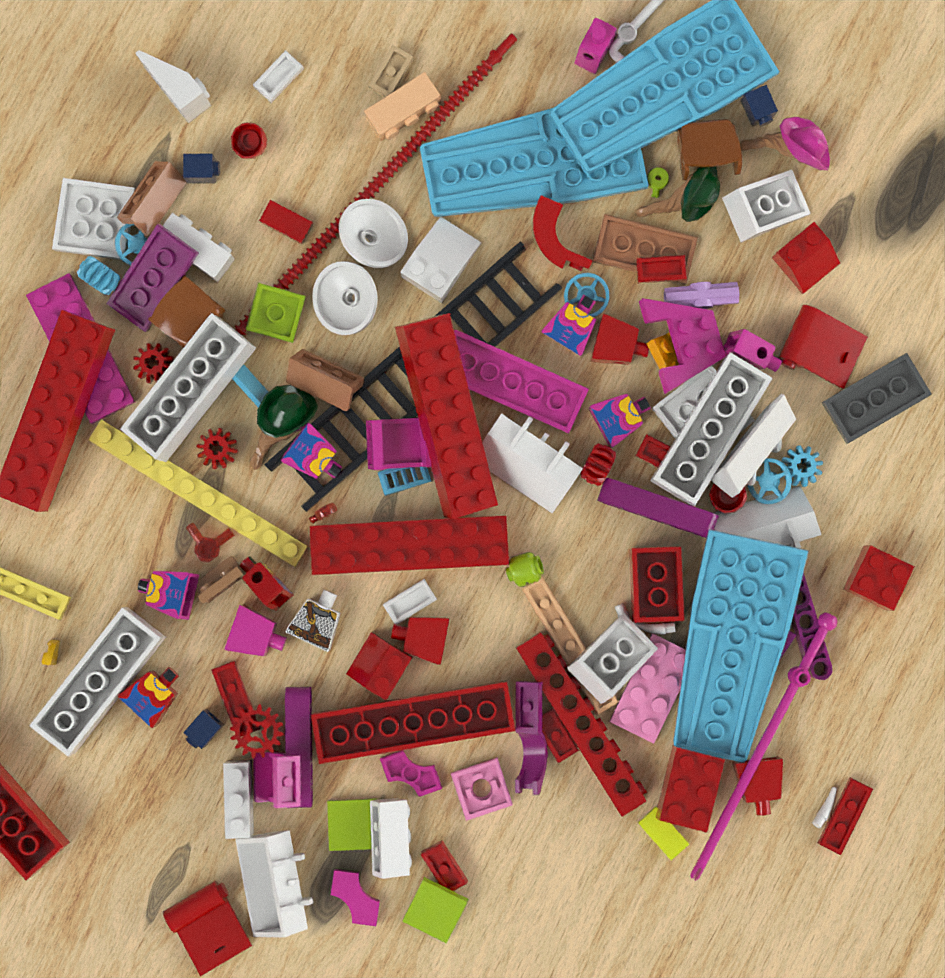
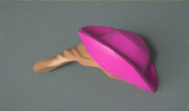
M797 116L786 118L780 124L781 132L766 134L764 137H758L755 140H742L740 142L741 151L764 147L773 148L784 156L796 159L799 163H804L818 170L828 171L830 156L824 133L811 120Z

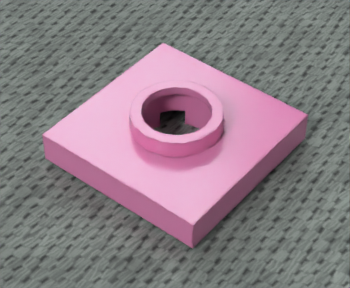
M498 757L451 772L466 821L513 805ZM479 779H485L491 785L490 793L485 797H479L473 792V784Z

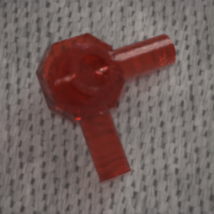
M194 523L186 527V530L196 542L194 553L203 562L210 563L217 558L220 553V546L235 536L230 528L216 538H208L201 534Z

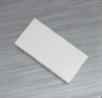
M285 50L253 86L272 103L299 75L304 67Z
M425 579L384 603L383 606L394 624L397 625L436 601L437 598Z

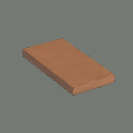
M604 214L592 262L637 273V258L685 255L688 280L698 237ZM686 280V281H671V282H675V283H679V284H683V285H686V284H687V280Z

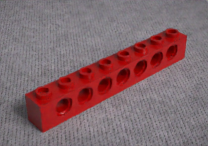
M539 632L515 648L536 681L542 682V691L621 817L647 802L643 796L647 794V791L640 780L636 783L630 775L634 772L627 760L622 762L617 753L621 750L613 738L608 740L604 732L608 729L600 717L595 719L591 713L594 707L588 697L582 698L578 690L581 689V686L574 675L569 678L564 670L568 665L561 655L556 657L551 648L555 647L549 635L543 636ZM543 652L549 654V664L539 666L536 662L537 656ZM558 673L562 675L563 683L561 686L553 687L550 685L549 680L553 674ZM566 695H574L576 697V704L572 708H566L563 705V698ZM580 716H587L589 718V725L584 729L576 726V720ZM593 737H600L603 742L602 746L597 750H593L589 746V742ZM607 758H613L616 762L615 767L610 771L604 770L602 767L603 761ZM626 779L629 782L627 790L622 792L616 790L617 781Z

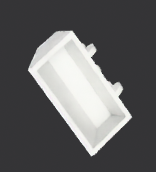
M780 394L765 407L712 477L711 481L732 498L740 493L746 484L754 485L756 482V471L771 452L778 453L781 450L782 437L796 420L784 394Z
M501 414L482 442L490 472L553 513L583 469L563 455L570 443L566 441L558 452L544 443L549 437L547 433H544L542 438L538 439L527 431L533 421L531 417H528L521 427Z
M801 486L791 488L788 495L782 501L775 504H764L757 500L746 502L742 509L735 513L713 512L719 515L714 530L801 548L800 541L821 535L814 510ZM772 494L762 498L766 500H774L778 498V496L776 494Z
M290 830L274 831L253 835L251 838L235 839L253 937H287L308 929L304 905L313 904V898H302L295 861L305 859L304 853L294 854Z

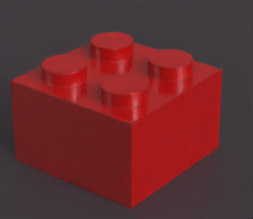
M865 545L843 590L886 611H894L915 566L874 546Z

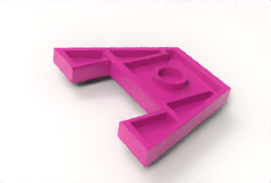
M645 298L639 301L645 324L667 321L679 365L662 368L658 372L664 394L726 357L713 310Z

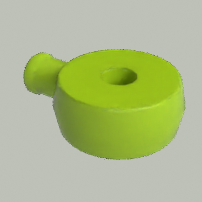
M660 167L651 169L647 174L648 185L653 189V198H659L660 190L664 189L669 183L667 171Z

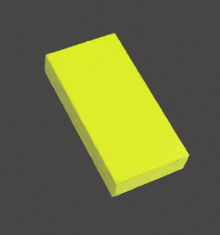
M655 806L638 821V824L667 857L673 860L689 843L671 823L659 821L656 818L658 808Z

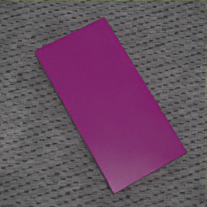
M157 224L106 304L142 331L148 332L153 324L148 318L152 316L165 294L182 280L181 278L186 274L199 252L161 224Z

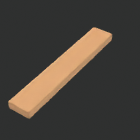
M541 577L539 582L522 588V591L569 666L586 647L544 578ZM576 678L598 715L619 702L614 695L601 704Z

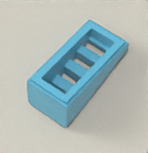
M415 467L391 468L377 472L384 495L388 496L432 482L428 468L420 467L423 476L421 480H418ZM406 469H410L414 482L409 483ZM397 472H401L404 481L403 485H399ZM387 475L392 476L395 487L390 488Z

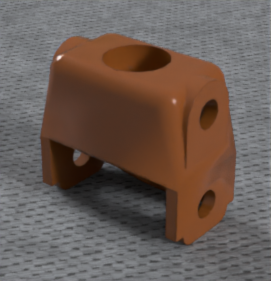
M729 119L691 122L682 126L677 131L682 181H686L689 176V166L712 167L733 163L734 174H741L742 153L740 142L736 135L734 123H731Z
M185 275L181 278V281L165 294L152 316L148 318L151 323L183 348L211 313L222 319L226 311Z

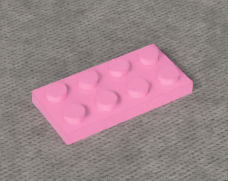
M651 633L649 640L658 649L629 679L609 722L651 743H655L680 691L686 650Z

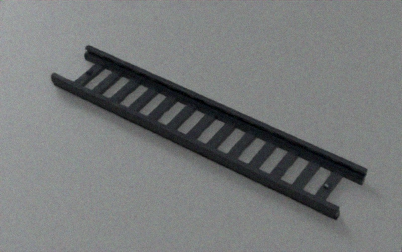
M520 241L435 316L450 313V317L465 334L487 343L458 311L460 307L469 301L497 333L487 343L497 347L561 291L562 287L555 283L541 296L512 263L526 251L524 244ZM503 270L511 276L534 302L526 310L523 311L494 279ZM486 285L515 317L506 327L476 295ZM400 346L364 377L363 386L352 397L353 402L360 396L380 420L392 419V417L367 390L377 380L407 413L401 419L418 416L416 407L412 405L385 374L396 364L407 376ZM332 405L311 423L317 431L324 428L352 462L324 486L316 478L295 469L315 492L312 497L301 505L305 512H308L367 460V449L359 455L331 423V420L342 412L367 441L366 425L351 408L348 411H344ZM295 438L264 464L271 472L283 463L281 458Z

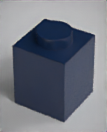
M767 85L745 93L741 99L752 127L757 124L762 127L771 123L778 112Z
M183 154V178L187 184L216 183V176H220V162L216 161L213 154Z
M204 709L183 733L187 736L186 741L194 748L199 746L203 749L225 724L208 709Z

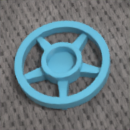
M125 224L116 235L115 249L120 259L131 266L133 262L125 256L130 253L138 254L147 239L140 230L136 235H130L125 232L128 227L133 226V224ZM121 235L128 239V249L124 253L120 249Z
M581 273L574 276L566 285L564 291L565 303H577L583 294L594 301L604 302L597 312L588 314L592 317L598 316L607 307L610 296L609 289L605 281L598 275ZM583 277L595 279L590 286L583 287L576 281ZM598 281L604 287L605 299L597 296L594 289ZM572 283H574L578 289L577 297L568 301V290Z
M766 458L763 462L764 473L756 476V481L759 482L761 487L759 494L756 493L753 485H748V489L757 501L764 504H775L782 501L788 495L792 485V478L789 469L783 462L773 458ZM769 462L779 465L784 472L779 474L772 472ZM786 476V487L781 494L778 489L780 478ZM766 491H773L778 496L774 500H766L762 497Z

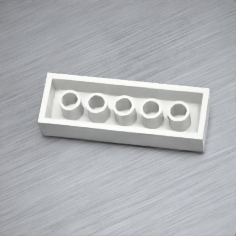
M211 313L120 430L156 460L167 462L256 347L225 321Z
M729 353L724 358L650 481L691 506L696 505L773 378L734 354Z
M122 607L29 726L65 755L71 756L75 754L119 698L117 696L128 687L166 637L129 607Z

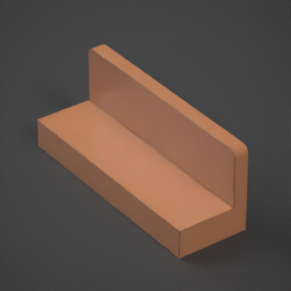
M155 161L117 218L123 224L135 225L145 236H150L187 182L170 162Z
M301 349L289 359L286 383L344 411H348L353 394L363 386L364 378Z

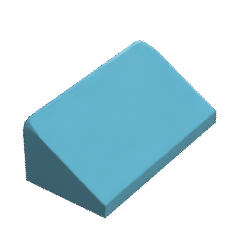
M243 365L232 379L259 407L268 390Z

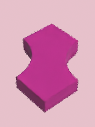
M404 750L380 758L388 782H405L415 789L419 797L442 789L435 765H418L406 756Z
M335 869L331 895L340 898L347 904L351 911L353 924L376 927L380 900L369 896L363 890L360 884L359 872Z

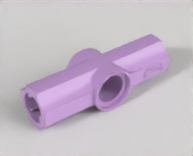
M697 282L689 286L664 288V302L702 309H709L716 305L738 304L739 287L737 282L718 284Z

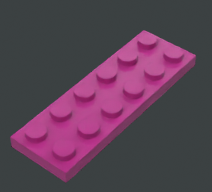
M70 273L26 295L49 341L61 310L95 321ZM109 349L85 410L91 424L136 403Z
M454 330L470 390L566 433L570 432L589 390L588 388L461 331Z

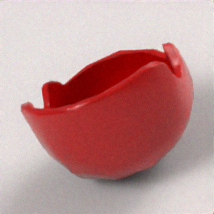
M242 123L232 133V150L240 158L256 159L264 153L267 147L266 133L255 123Z
M713 483L709 497L716 510L724 514H730L742 509L746 503L747 491L743 487L740 493L732 498Z

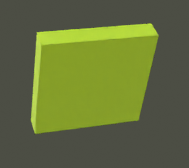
M258 283L245 330L293 343L306 296Z
M377 798L327 801L329 851L372 849L370 800H377Z
M424 877L402 922L447 944L468 903V898Z

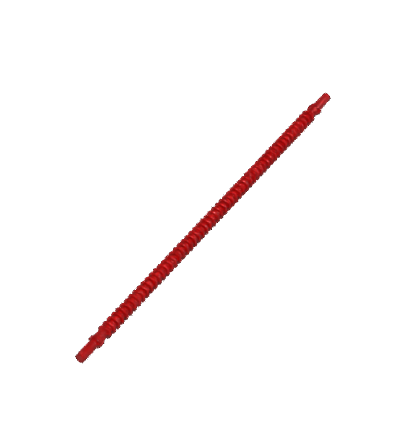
M512 33L496 50L492 49L489 52L487 59L481 61L482 65L476 66V71L472 70V76L468 75V80H463L462 86L458 85V91L454 90V95L448 96L449 100L443 102L444 106L440 105V110L434 111V116H429L430 121H425V126H420L421 130L415 131L416 136H411V141H406L405 147L401 146L402 151H397V156H392L391 162L387 161L388 166H383V171L377 172L378 177H373V182H368L369 186L363 187L364 191L358 193V198L354 197L355 201L370 199L371 197L375 198L374 193H379V188H384L385 182L389 183L388 178H393L394 172L398 173V167L402 168V163H407V158L413 157L412 152H417L416 148L420 147L422 142H427L426 137H431V132H436V127H441L440 122H445V117H450L451 111L455 112V106L459 107V102H464L465 96L469 97V91L473 92V87H478L479 81L483 82V76L487 77V72H492V67L503 60L502 56L517 41V38ZM342 212L339 213V218L335 217V223H330V228H325V233H320L321 238H316L317 242L315 244L311 243L312 247L310 249L306 248L307 253H302V258H297L296 264L292 263V269L288 268V273H283V278L277 279L278 284H273V287L289 290V284L293 285V280H298V275L304 274L303 269H308L307 265L309 263L313 264L312 260L314 258L318 259L317 254H322V249H327L326 245L328 243L332 244L331 239H336V234L339 233V221L343 214ZM245 314V319L239 320V325H234L235 330L246 336L245 332L247 330L245 328L249 315Z

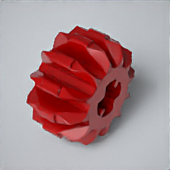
M147 343V351L138 348L139 353L142 354L141 357H133V360L139 362V364L133 366V369L140 371L138 378L143 379L146 377L148 384H151L153 379L157 383L170 366L168 363L173 362L175 359L173 356H168L170 353L168 348L162 350L160 343H157L154 349L151 343ZM157 360L159 362L158 366L155 365L152 368L149 365L150 361Z
M218 428L215 436L214 431L209 429V438L204 435L200 436L201 440L205 441V443H199L196 447L204 451L198 453L197 456L198 458L206 457L203 462L205 466L212 462V469L216 470L220 462L222 468L225 469L227 468L226 459L232 463L235 461L230 454H238L239 450L231 448V446L236 445L238 442L236 439L229 440L232 435L229 431L223 435V429ZM216 443L223 447L222 452L218 451V455L212 451L213 446H217Z
M600 443L594 445L580 472L581 478L592 485H602L615 462L616 452Z

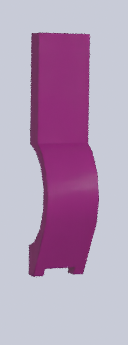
M516 681L515 732L519 734L522 740L523 762L520 773L515 779V793H522L523 789L533 790V795H539L548 757L547 743L542 733V682Z

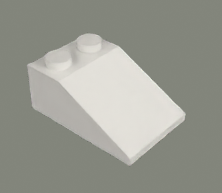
M140 50L135 53L147 72L188 123L211 106L207 99L210 95L198 77L193 79L188 72Z
M792 170L740 187L722 198L740 242L760 236L811 214Z
M440 217L412 253L400 272L401 277L442 303L481 242Z
M623 613L567 669L602 704L612 698L658 648Z

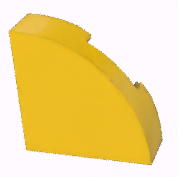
M51 639L47 643L48 652L43 653L41 662L43 665L51 666L57 664L60 640Z

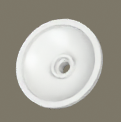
M361 199L350 204L341 215L339 221L341 242L347 252L361 264L372 268H386L395 264L404 255L408 244L407 229L402 218L389 205L375 199Z
M341 261L330 264L323 269L317 277L313 288V306L319 321L329 331L340 335L358 333L369 325L377 308V290L370 274L363 267L353 262Z

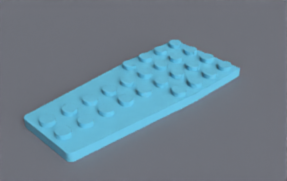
M711 0L663 29L551 110L550 118L584 173L590 174L678 131L688 123L696 122L742 97L745 93L752 91L777 76L779 70L736 1Z
M553 108L424 143L420 146L431 210L435 217L536 207L540 195L560 204L648 189L642 150L639 149L590 174H586L550 118V112Z
M708 530L692 601L673 738L674 746L738 762H745L747 760L792 623L808 550L721 531Z

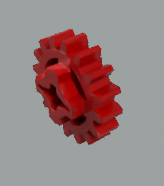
M261 704L258 705L257 710H253V707L249 705V712L245 713L243 710H240L239 712L242 717L240 719L233 718L237 725L230 727V730L235 731V735L230 737V739L238 741L235 749L244 748L242 755L245 756L249 751L252 758H255L256 753L260 752L263 758L267 749L271 753L274 752L273 744H281L277 740V736H283L284 734L278 731V727H281L283 723H276L275 719L279 715L274 714L271 716L270 707L266 711H262ZM260 714L267 718L262 722L254 721L251 715ZM249 721L256 727L260 725L263 727L261 733L265 739L264 741L258 736L252 737L250 735L252 728ZM244 722L247 726V731L241 738L240 726ZM273 725L274 732L270 741L266 733L267 728ZM251 741L260 742L263 747L252 748L247 746V744Z

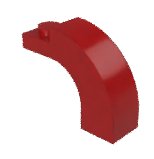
M540 195L534 209L532 222L535 241L539 249L549 261L562 269L566 260L570 261V267L581 272L583 268L589 269L593 260L566 249L557 238L556 222L563 204Z

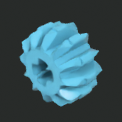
M88 256L80 264V268L77 271L78 276L105 295H110L116 289L121 279L115 271L93 256Z
M801 445L796 446V453L789 449L787 454L790 458L783 457L781 461L788 464L787 468L790 471L791 478H794L792 485L797 486L801 482L802 487L808 486V480L811 483H815L817 480L814 475H822V471L816 467L823 465V461H815L819 453L815 452L810 455L811 447L809 446L805 448L804 452ZM801 460L802 464L806 463L807 468L803 469V473L801 472L802 469L798 470L797 464L801 463Z

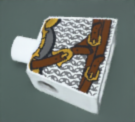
M323 590L318 602L307 599L285 632L329 652L340 618V613L331 609L337 595Z

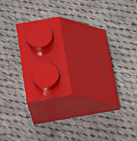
M815 222L805 228L772 257L802 294L840 264L830 239Z
M371 632L346 674L364 688L387 701L413 657Z

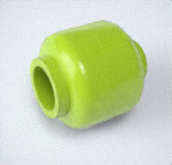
M526 552L511 557L509 567L506 568V574L510 582L514 581L517 586L524 587L539 582L541 574H544V568L538 555L535 556L531 552Z

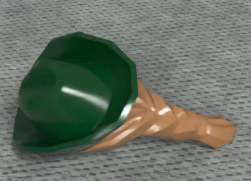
M699 167L688 176L685 183L675 190L671 198L635 210L636 216L645 217L649 214L671 213L681 210L682 219L686 222L699 220L711 210L719 197L720 181L718 179L717 167Z
M282 385L274 387L264 396L257 409V425L262 432L258 440L256 452L250 458V466L254 470H258L262 466L263 459L271 446L279 441L288 440L311 421L319 407L311 394L292 385Z

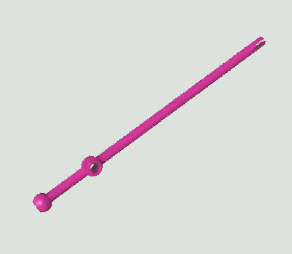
M824 612L818 617L819 628L800 665L794 666L788 671L787 676L790 684L690 874L691 879L694 878L696 881L702 875L798 688L809 684L811 676L808 669L828 631L836 628L838 621L835 616Z

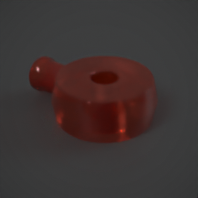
M331 502L318 509L313 516L309 517L310 522L314 524L318 520L321 521L338 511L336 505Z

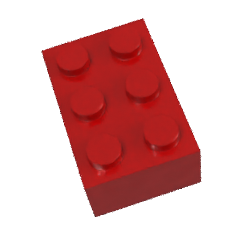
M681 547L629 549L632 622L684 621Z
M672 745L657 806L656 818L659 821L707 833L725 759Z

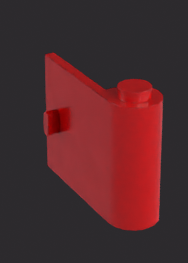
M802 305L778 358L782 359L781 365L788 369L794 370L795 367L804 368L833 385L844 389L867 340V336L815 307Z
M213 881L163 911L168 927L173 933L179 935L200 977L253 946L227 899L229 893L222 882L219 884L217 881Z

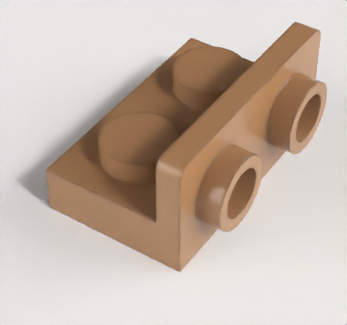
M230 556L198 580L196 590L200 595L197 597L202 604H208L242 579L246 573L235 558Z

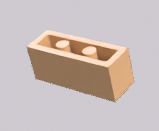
M423 72L364 111L365 118L380 141L384 139L390 140L399 133V129L404 126L410 127L414 125L421 115L426 112L430 114L438 109L441 103V96L426 73Z

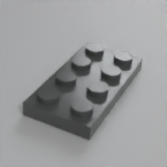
M905 353L821 403L845 443L848 444L929 397L932 393L909 355Z

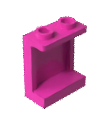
M418 418L366 420L369 470L431 467L426 441H424Z
M274 751L273 753L265 752V757L262 758L260 752L256 753L255 758H253L254 802H272L273 808L277 809L301 807L300 756Z

